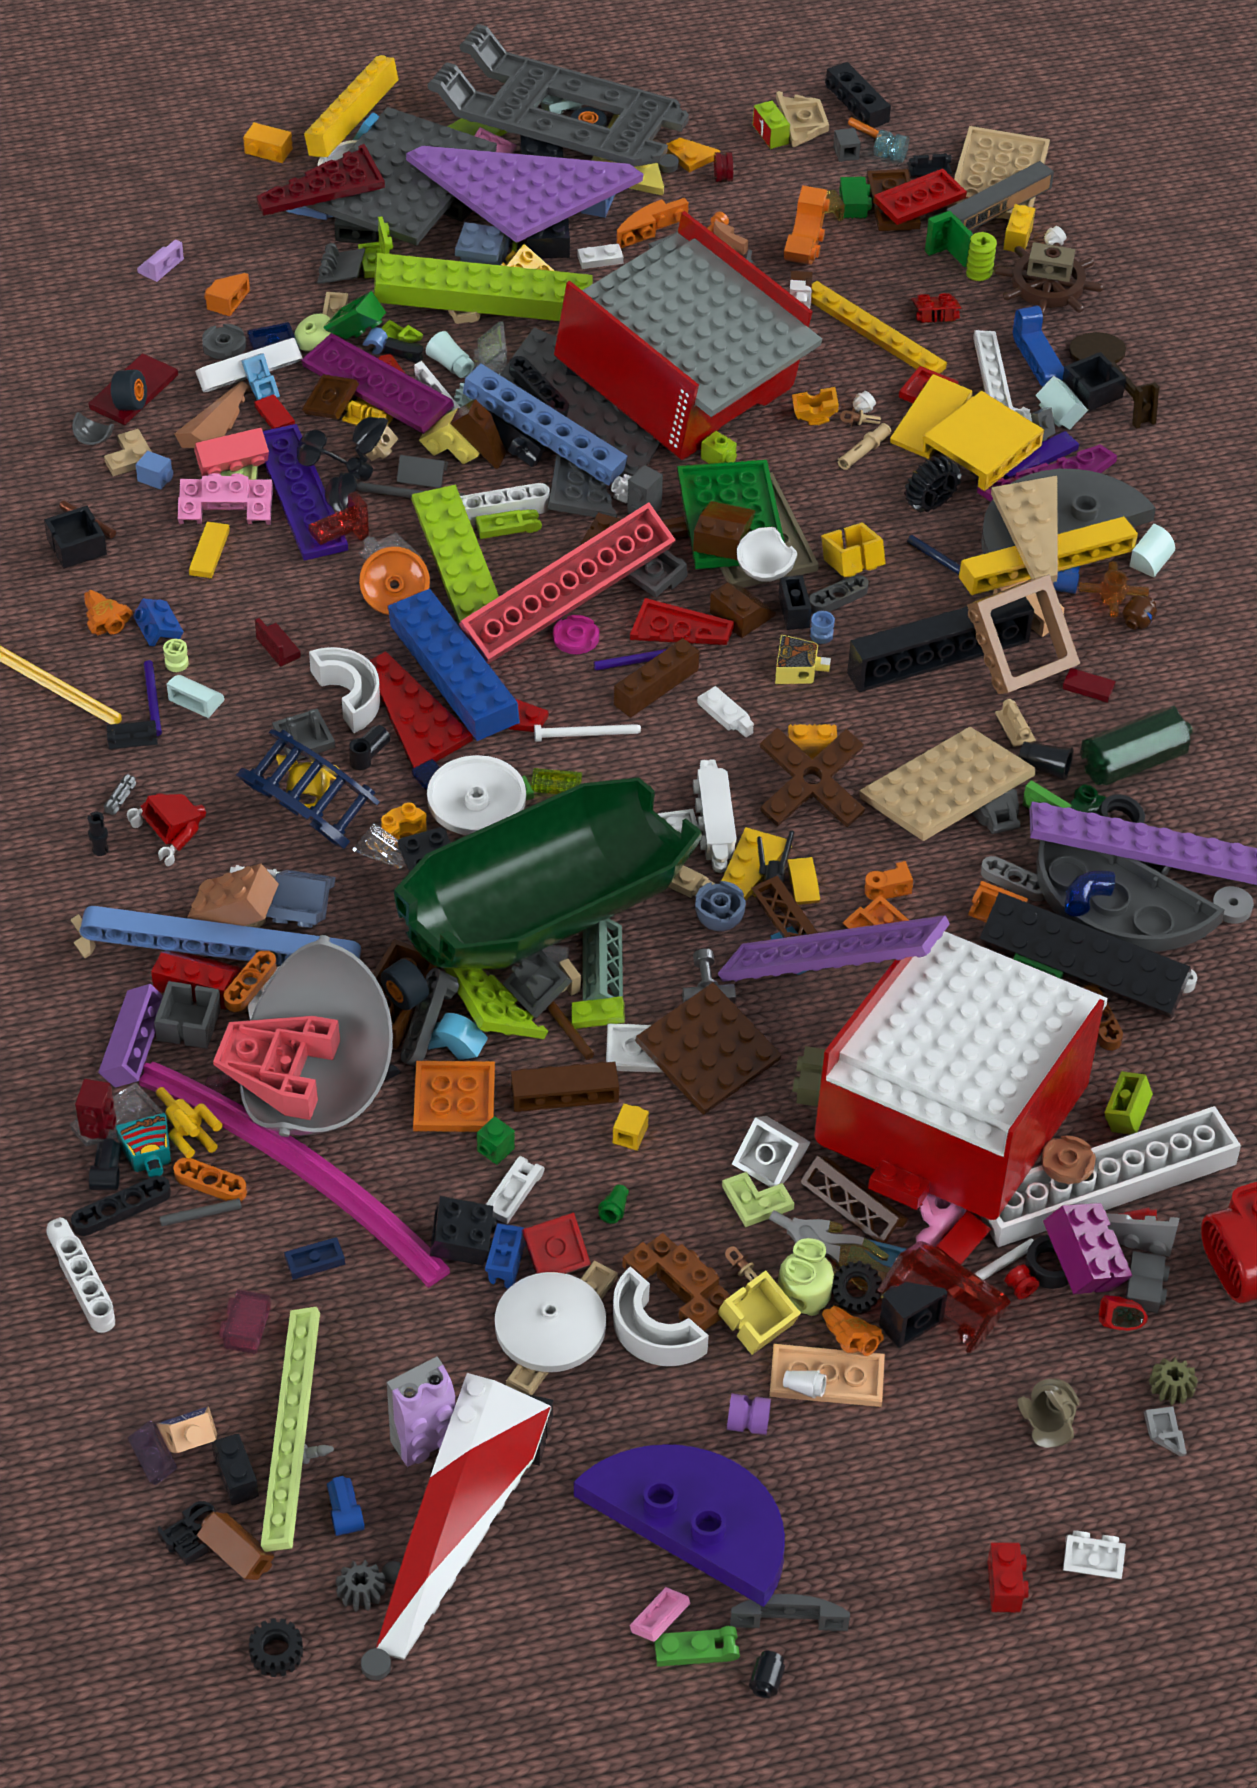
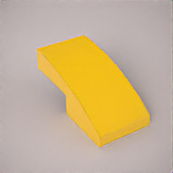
M813 858L787 859L790 884H792L793 898L797 904L819 903L820 894Z

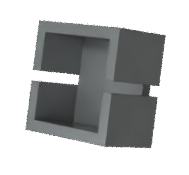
M168 981L154 1021L157 1041L180 1044L182 1040L186 1046L208 1049L221 1010L219 989L196 986L197 1005H193L190 984Z

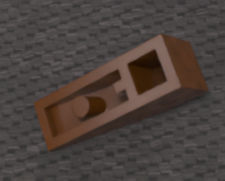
M474 399L457 409L450 424L495 469H498L506 455L505 448L491 414Z

